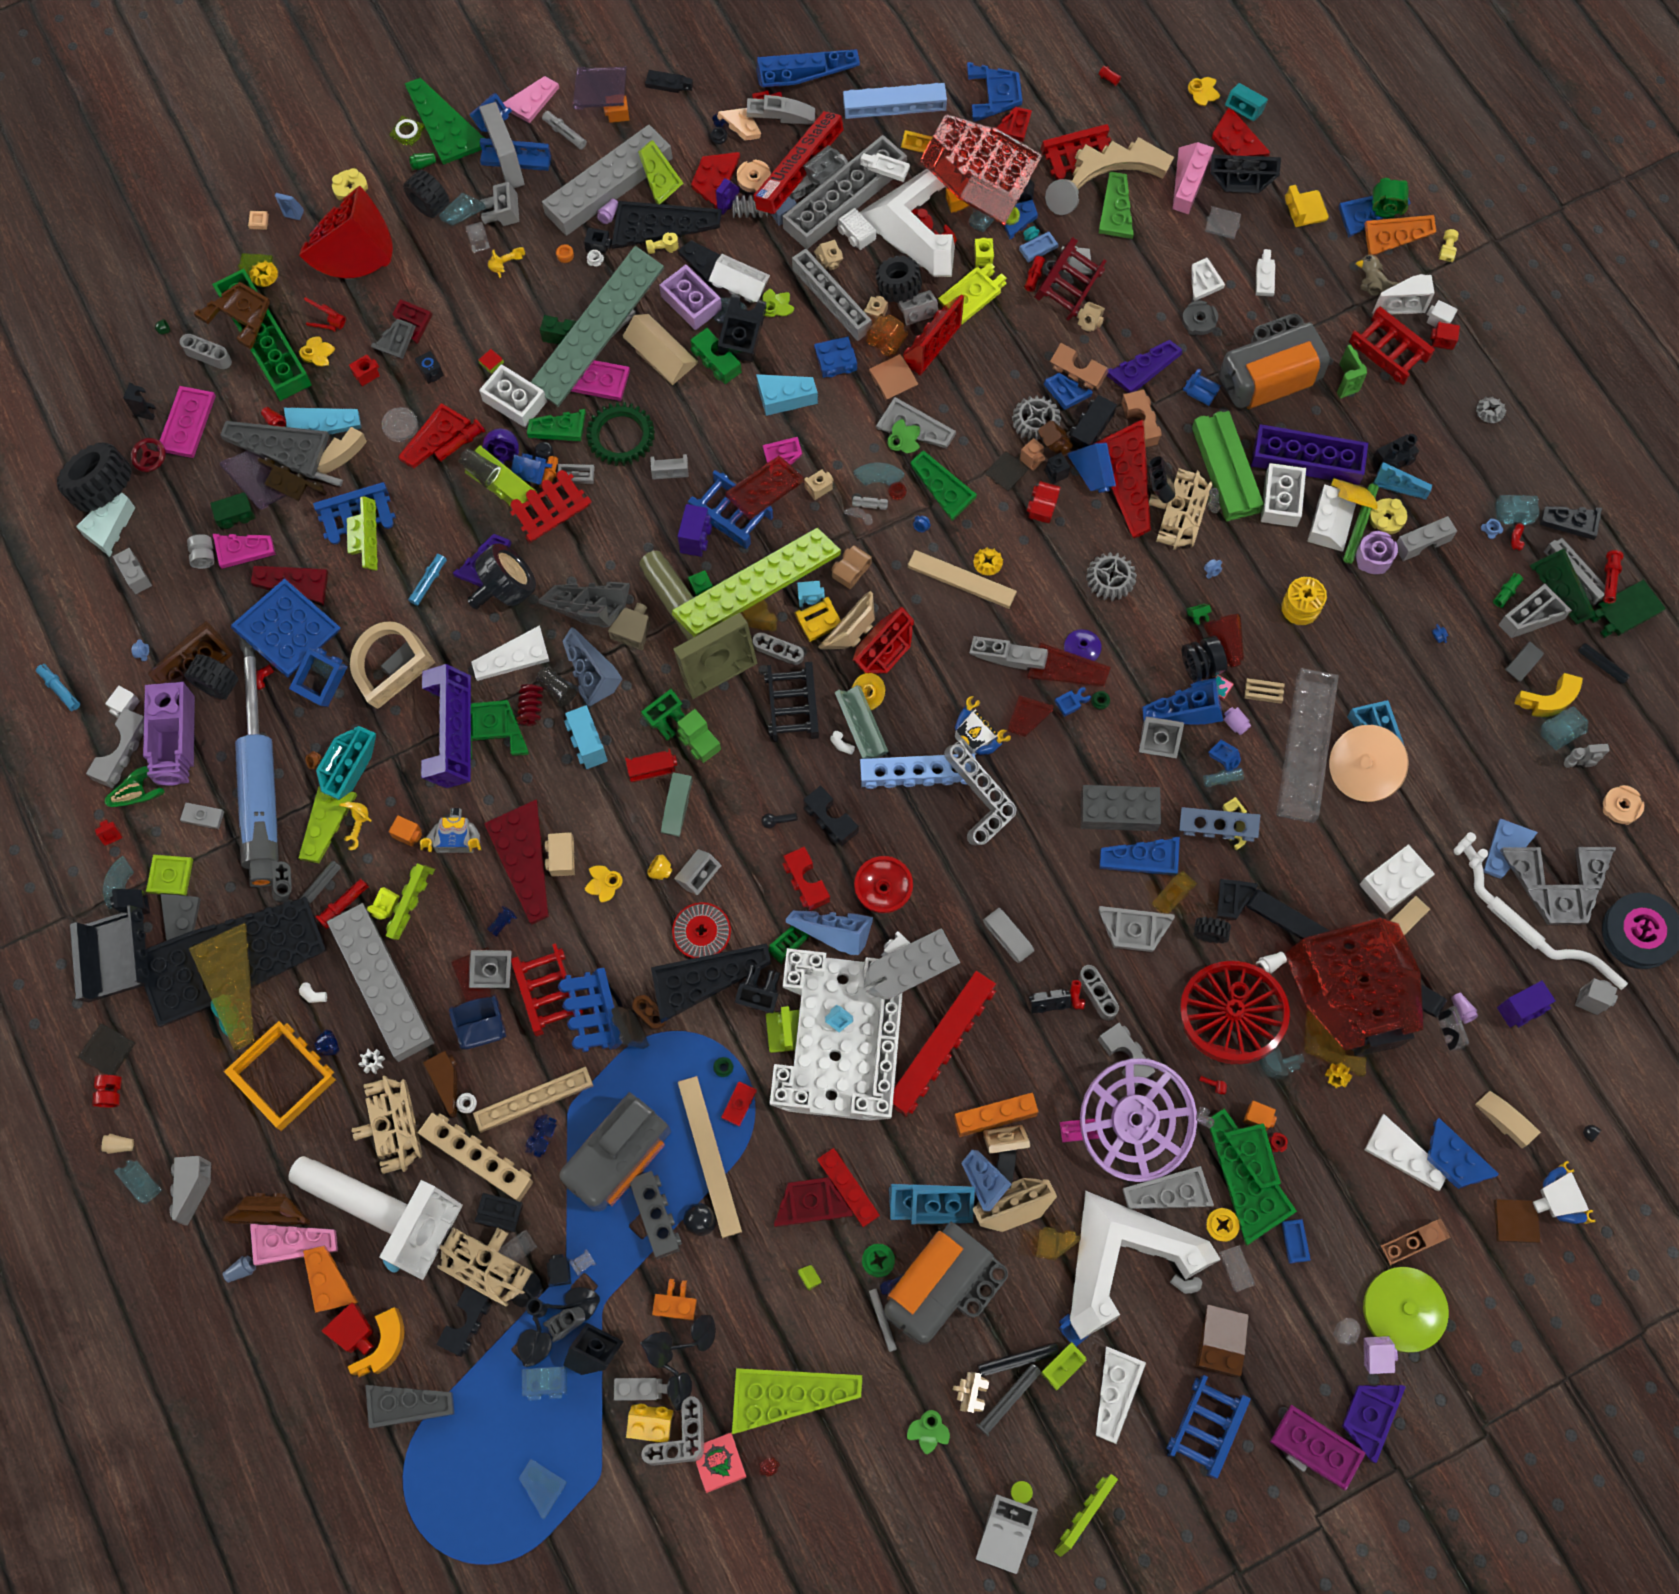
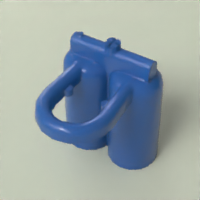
M1197 369L1195 374H1192L1190 379L1186 381L1187 384L1183 391L1188 396L1210 406L1221 385L1201 376L1202 370Z

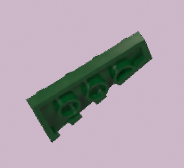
M1561 549L1529 565L1532 570L1538 573L1540 580L1546 583L1571 609L1569 616L1576 624L1596 616L1565 549Z

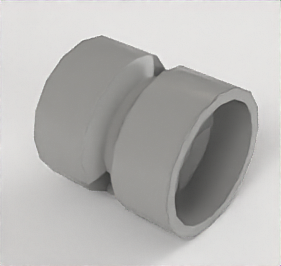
M193 535L187 539L188 551L191 553L189 554L190 565L198 569L211 567L214 564L211 537L208 535Z

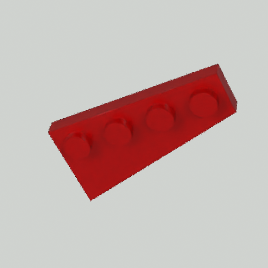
M441 403L398 456L399 460L413 469L458 435L462 428H467L471 421Z

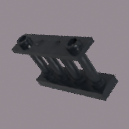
M805 662V669H801L802 671L772 673L771 665H767L768 672H764L765 683H769L772 724L768 725L769 736H773L774 742H777V733L807 731V733H811V739H818L819 729L812 662ZM806 680L807 686H803L801 689L773 691L772 681ZM808 697V704H805V706L774 707V698ZM805 713L810 718V721H806L805 724L776 726L775 716Z

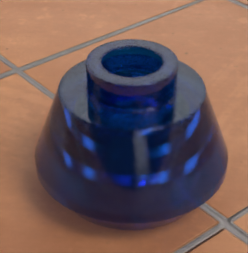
M328 1029L324 1030L317 1037V1042L314 1043L317 1052L323 1053L324 1056L336 1055L340 1050L333 1032Z

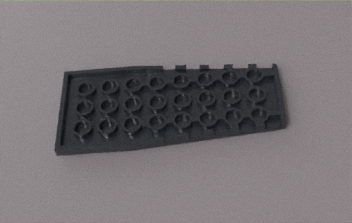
M304 896L302 899L284 902L282 905L273 908L268 907L257 913L245 914L244 917L237 919L232 918L218 925L213 924L193 930L147 948L149 984L144 987L157 1025L161 1028L211 1008V1001L223 995L230 999L325 952L326 947L308 898Z

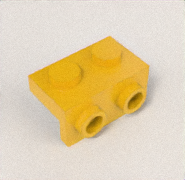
M633 1404L628 1414L626 1438L660 1443L669 1442L673 1410L666 1407L656 1408L648 1407L645 1404Z

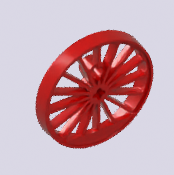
M1223 961L1211 964L1197 972L1190 979L1182 994L1181 1021L1188 1039L1204 1055L1222 1063L1248 1064L1266 1057L1279 1045L1289 1025L1290 1008L1283 988L1268 972L1250 963ZM1228 971L1242 972L1240 982H1235L1231 986ZM1224 972L1229 1000L1212 977V974ZM1245 973L1258 978L1250 990L1243 983ZM1204 978H1208L1223 1001L1199 986L1198 983ZM1261 982L1266 983L1272 989L1244 1005ZM1195 989L1217 1005L1189 999L1188 997L1192 990ZM1236 990H1238L1239 992L1242 991V992L1244 993V995H1243V996H1237V995L1234 993V991H1236ZM1272 995H1276L1280 1005L1250 1008ZM1187 1004L1217 1012L1188 1015ZM1282 1011V1022L1253 1014ZM1218 1018L1194 1031L1190 1024L1192 1020ZM1251 1020L1280 1027L1281 1029L1277 1036L1274 1037ZM1224 1022L1209 1042L1202 1040L1198 1036ZM1230 1022L1225 1047L1213 1044ZM1233 1023L1235 1024L1240 1050L1228 1048ZM1239 1025L1256 1048V1051H1244ZM1246 1025L1271 1042L1261 1048Z

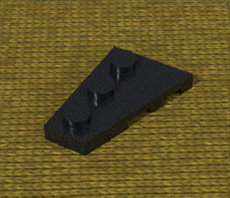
M1545 506L1540 525L1595 540L1602 508L1586 510V507L1569 509L1567 507Z

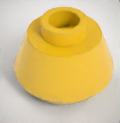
M663 854L657 855L650 864L647 871L649 878L662 880L663 878L667 879L671 874V863Z

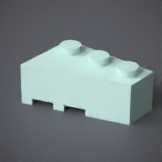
M121 493L112 502H108L106 506L91 511L76 527L86 539L108 556H111V550L115 542H118L119 534L123 527H126L135 507L130 499Z

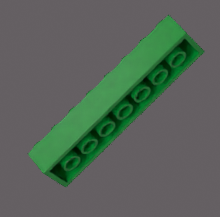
M244 268L212 284L219 298L222 297V293L239 282L257 291ZM267 309L250 351L279 401H282L312 384L285 336ZM231 318L241 333L246 326Z

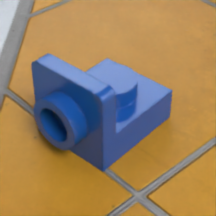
M1220 740L1208 752L1211 758L1224 765L1228 773L1238 767L1241 762L1238 749L1223 740Z
M1069 1314L1059 1321L1061 1326L1058 1329L1069 1343L1072 1342L1077 1347L1087 1338L1085 1337L1080 1340L1071 1325Z

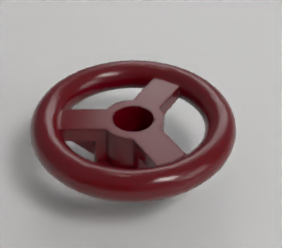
M155 438L140 440L131 451L133 466L142 472L156 470L164 462L166 456L165 447L162 442ZM153 443L159 447L160 451L150 450L146 444ZM141 447L143 450V457L138 463L136 455L137 451Z

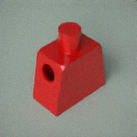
M353 1302L322 1330L325 1335L347 1352L352 1353L358 1348L365 1356L374 1348L367 1339L374 1331L359 1306Z

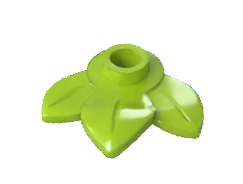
M768 289L763 294V301L766 302L767 306L766 317H774L776 315L783 317L790 315L794 311V307L789 305V292L775 295L772 289Z

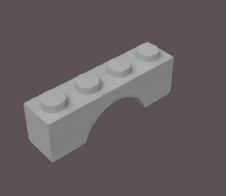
M125 708L115 723L121 734L118 748L108 756L95 757L86 773L93 781L113 788L119 782L124 767L128 766L132 753L137 750L139 741L144 735V716Z

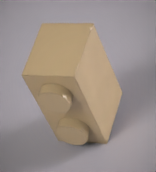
M572 833L548 834V840L545 841V850L549 852V859L545 860L546 871L549 870L552 877L575 875L574 838Z

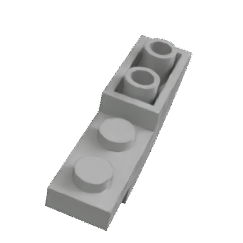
M764 95V99L747 98V117L781 119V123L813 125L815 122V108L803 102L771 95Z
M977 636L973 637L969 652L970 655L989 662L1027 670L1028 667L1044 669L1048 656L1047 649L1013 645L1010 641Z

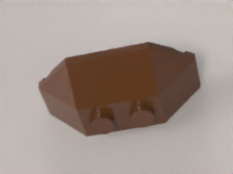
M253 1193V1196L244 1197L223 1216V1221L230 1224L310 1225V1220L293 1200L282 1193H274L273 1197H265L266 1194Z

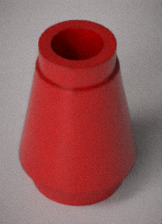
M269 407L262 409L261 415L268 425L286 426L284 416Z

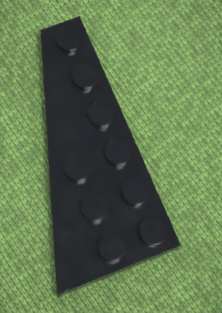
M619 201L612 249L645 243L646 240H661L667 232L682 236L718 229L721 224L722 209Z
M767 943L651 967L661 1023L746 978L749 964L755 965L753 974L755 973L756 966L763 969L770 965L771 960Z

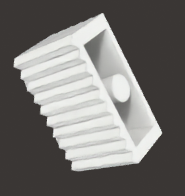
M856 208L851 209L838 218L837 228L839 232L848 237L853 247L857 246L859 250H862V248L875 241L876 229L869 224Z

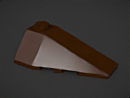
M205 621L158 663L148 675L157 684L176 683L185 678L184 674L197 654L211 657L223 663L233 653L220 634Z

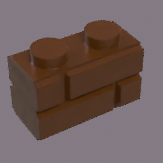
M1049 421L1038 429L1045 445L1055 454L1062 453L1065 455L1072 448L1073 444L1065 430L1054 421Z

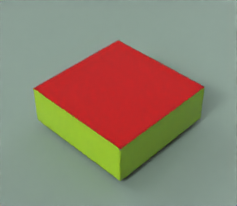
M492 349L478 359L479 363L490 373H493L504 363L503 359Z

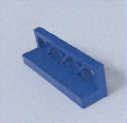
M480 138L482 149L481 165L501 167L491 139ZM512 141L520 169L549 171L551 161L549 144Z

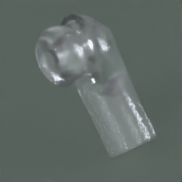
M1212 488L1209 491L1210 497L1207 507L1212 513H1216L1220 510V505L1218 504L1220 496L1218 489Z
M1201 1106L1195 1115L1196 1121L1208 1128L1214 1125V1119L1208 1116L1210 1110Z

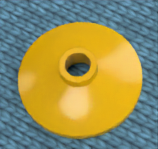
M873 673L860 675L853 683L852 688L856 685L861 686L870 710H873L884 699V682L878 675Z

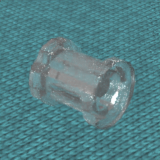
M587 1249L576 1259L569 1260L578 1276L586 1268L596 1265Z

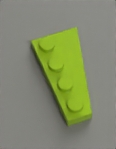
M318 786L299 855L300 860L320 863L331 843L334 833H337L340 827L339 824L349 811V808L339 806V804L354 801L357 797L356 792H350L340 800H337L322 793L320 786Z
M1110 1474L1107 1478L1102 1477L1095 1486L1098 1489L1096 1493L1089 1495L1084 1502L1086 1507L1082 1512L1079 1511L1072 1520L1073 1525L1070 1529L1067 1528L1061 1536V1542L1054 1550L1058 1556H1063L1073 1547L1118 1479Z

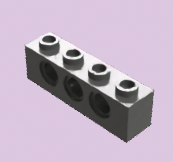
M649 1171L636 1176L630 1185L655 1258L658 1260L679 1252V1245L682 1242L679 1233L674 1234L672 1226L675 1225L672 1213L667 1214L665 1207L668 1206L665 1194H660L658 1187H661L662 1184L658 1174L654 1176L653 1172ZM648 1190L655 1191V1196L651 1200L644 1198ZM659 1209L662 1211L659 1219L651 1218L653 1210ZM667 1229L669 1231L668 1236L665 1239L658 1238L659 1230Z

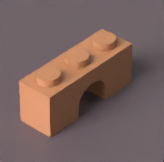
M1060 343L1050 361L1053 366L1052 369L1058 373L1065 372L1069 374L1068 378L1075 382L1078 380L1084 382L1083 386L1090 390H1093V388L1098 390L1109 372L1108 368L1094 360H1091L1086 368H1076L1074 361L1078 355L1077 352Z
M1144 390L1123 394L1121 404L1126 419L1136 417L1143 420L1145 446L1158 445L1162 433L1160 427L1156 425L1155 412L1150 408L1151 401L1149 396H1146Z

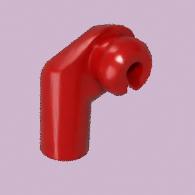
M270 664L256 672L257 690L265 687L263 679L274 672Z
M1073 980L1071 983V1002L1074 1009L1083 1010L1086 1001L1079 999L1081 982L1079 980Z

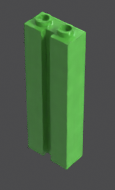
M1219 411L1210 418L1209 416L1196 418L1192 430L1226 522L1261 513L1264 503L1230 412Z

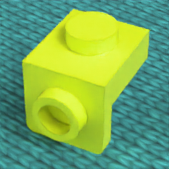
M382 887L373 905L368 906L367 911L372 913L371 915L376 919L382 920L391 917L400 896Z

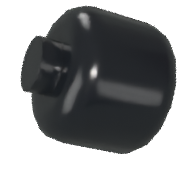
M540 442L535 447L536 457L544 458L546 462L550 456H554L553 448L548 442Z

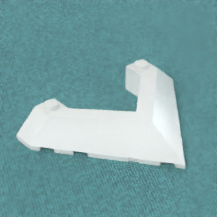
M964 156L944 157L860 211V214L876 229L877 234L883 236V239L903 254H907L915 260L920 267L927 269L934 277H952L955 250L953 235H935L911 211L918 205L921 206L930 199L934 192H939L944 187H961Z
M1085 1191L1076 1277L1072 1297L1073 1302L1070 1314L1071 1325L1081 1340L1119 1317L1120 1314L1110 1299L1109 1293L1120 1246L1137 1249L1139 1252L1153 1256L1157 1255L1175 1262L1185 1280L1221 1259L1210 1241Z

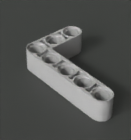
M496 102L480 106L479 109L498 155L505 182L509 181L513 188L525 185L513 142Z
M962 744L950 745L944 752L946 760L990 810L967 834V840L971 845H983L1016 815V807ZM954 748L958 751L957 758L952 754ZM966 763L970 764L971 766L970 772H967L965 770ZM979 777L983 780L982 787L977 783ZM991 792L996 796L994 801L990 799ZM1004 806L1008 809L1006 816L1002 812ZM990 819L995 823L993 829L989 826ZM977 831L981 834L980 841H977L975 838Z

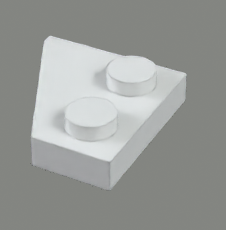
M1208 258L1192 264L1191 274L1194 301L1224 288L1223 280Z

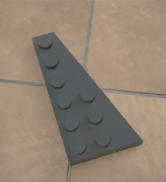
M232 421L225 422L220 434L221 438L229 443L261 457H267L275 463L311 479H314L329 439L327 431Z

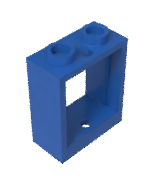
M319 647L316 649L308 648L289 689L320 706L328 707L348 666L342 664V659L336 656L331 658L326 655L327 651ZM315 658L334 667L321 694L303 685Z

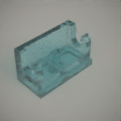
M128 1160L126 1161L128 1164L126 1167L117 1168L114 1172L134 1197L146 1205L162 1190L138 1161Z

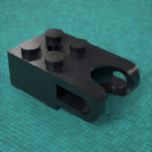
M732 294L718 342V354L725 355L730 351L737 359L753 362L767 309L766 302L759 300L754 309L746 311L740 307V296Z

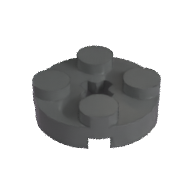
M1205 301L1191 302L1182 315V323L1190 335H1205L1213 332L1218 321L1216 308L1207 305ZM1198 315H1200V317H1201V318H1204V319H1203L1202 321H1200V320H1197L1196 318H1197Z

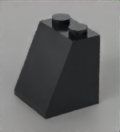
M1398 1000L1381 1011L1349 1037L1350 1048L1355 1056L1399 1048L1415 1038L1403 1000Z

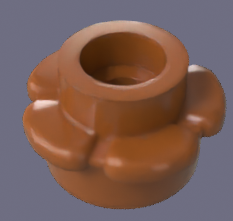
M315 751L307 754L305 758L307 767L314 770L317 769L322 760V756Z

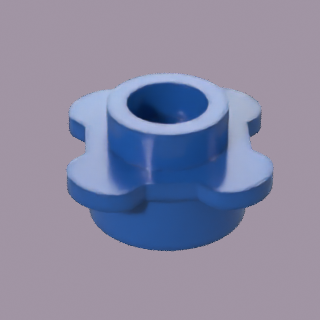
M1436 624V628L1432 630L1434 638L1438 643H1447V631L1444 627L1440 628Z

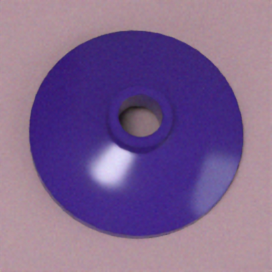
M1076 630L1067 636L1064 643V651L1072 662L1081 665L1090 664L1099 657L1101 642L1097 635L1089 630ZM1081 642H1084V643H1086L1087 645H1086V646H1081L1080 643H1081Z

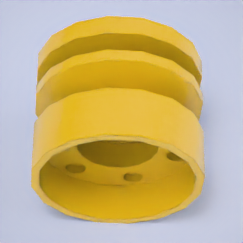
M1311 577L1295 579L1290 584L1281 604L1285 618L1296 625L1313 623L1318 618L1326 602V589L1322 583Z

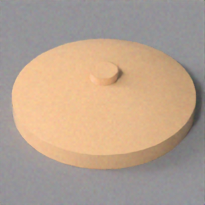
M1362 725L1345 732L1334 744L1329 759L1331 777L1338 789L1350 798L1364 802L1383 800L1394 794L1403 784L1409 766L1408 754L1402 741L1393 732L1376 725Z

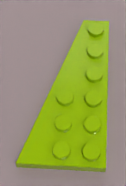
M736 1368L732 1435L861 1398L862 1375Z

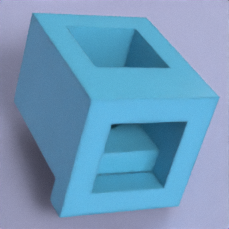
M820 581L797 583L799 607H803V603L809 605L821 602L822 598H825L824 587H820Z

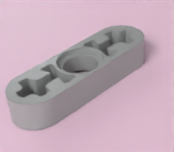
M757 633L753 637V647L759 652L792 665H798L804 659V652L799 646L765 633ZM764 639V643L758 645V641ZM781 645L784 649L782 652L776 653L773 651V647ZM798 652L799 657L792 658V654Z

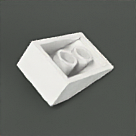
M1423 274L1412 276L1380 294L1372 314L1374 315L1375 310L1380 306L1391 315L1425 313L1434 296L1432 276Z

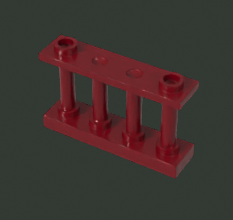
M1074 237L1065 245L1034 296L1039 301L1044 296H1049L1069 310L1070 313L1066 317L1068 321L1073 316L1076 317L1081 309L1079 306L1096 278H1100L1104 273V265L1107 262L1104 259L1097 265L1076 251L1075 245L1078 240ZM1074 257L1094 271L1091 278H1088L1068 264L1067 258ZM1066 270L1086 284L1083 291L1081 292L1061 278L1059 271ZM1052 283L1059 284L1078 298L1076 303L1073 305L1054 292L1053 288L1050 287Z

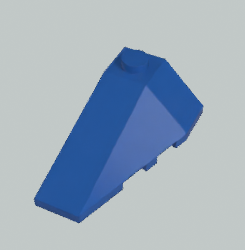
M1216 678L1195 682L1184 691L1180 689L1175 692V695L1167 699L1161 698L1142 707L1144 720L1147 716L1184 722V724L1203 725L1223 721Z

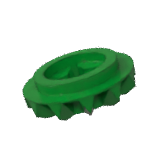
M873 1244L864 1251L862 1265L869 1275L876 1278L884 1277L893 1270L895 1257L888 1246ZM875 1252L879 1258L887 1257L882 1261L883 1269L878 1264L870 1265L875 1260Z

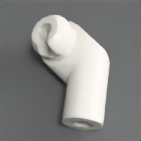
M834 731L833 736H831V742L838 750L852 755L855 746L841 740L843 734Z
M301 984L299 993L307 1002H327L326 992L315 993L310 987L311 984Z

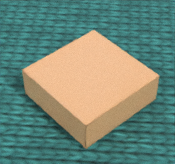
M250 211L249 229L267 230L268 212Z

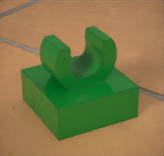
M1203 603L1187 608L1188 616L1193 617L1195 624H1200L1199 618L1203 616L1205 622H1209L1207 613L1212 612L1210 605Z

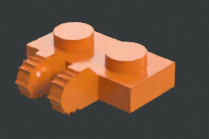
M669 1279L667 1295L655 1294L652 1315L694 1321L697 1299L685 1298L687 1281L682 1280L680 1297L673 1296L674 1279Z

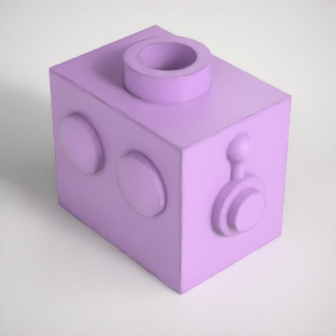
M1390 1337L1364 1338V1366L1369 1374L1395 1373V1361L1398 1360V1353Z

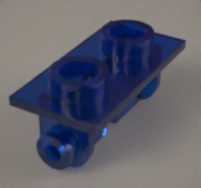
M547 1114L537 1118L534 1124V1134L529 1136L525 1147L527 1149L525 1153H532L534 1151L533 1155L538 1158L545 1154L549 1141L543 1139L544 1135L549 1138L552 1137L557 1126L556 1119L549 1117L547 1120Z

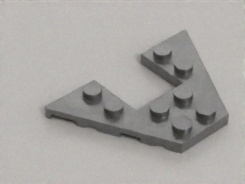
M1503 847L1500 849V852L1547 925H1585L1590 920L1591 911L1596 904V897L1602 888L1605 873L1609 869V863L1616 847H1578L1575 849L1580 885H1545L1541 847Z

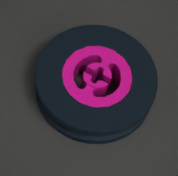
M1640 892L1626 895L1613 904L1603 918L1602 936L1604 943L1610 953L1627 966L1637 969L1658 967L1673 957L1679 950V915L1667 901L1656 895ZM1635 919L1641 920L1638 923L1634 922ZM1646 939H1650V940H1651V942H1642V941H1644V940H1646Z

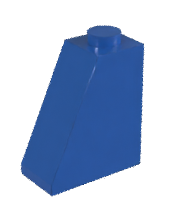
M1096 443L1068 453V457L1090 491L1105 493L1110 491V487L1116 486L1107 443Z

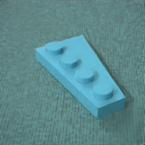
M284 408L286 425L290 428L327 431L329 435L348 431L350 427L354 429L361 428L358 409Z

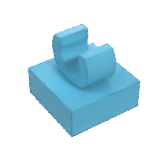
M835 1005L830 1010L831 1012L825 1016V1022L838 1032H841L854 1021L853 1016L838 1005Z

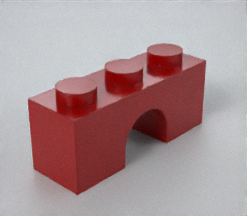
M805 846L785 855L782 866L786 874L790 873L792 877L790 881L794 890H799L801 894L799 900L802 906H807L808 910L812 911L829 903L830 895L822 880L809 883L803 878L807 871L813 869V862Z

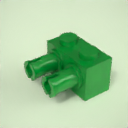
M672 689L642 710L640 714L651 729L657 728L666 741L676 735V732L666 722V718L672 716L678 722L686 716L681 710L683 703Z

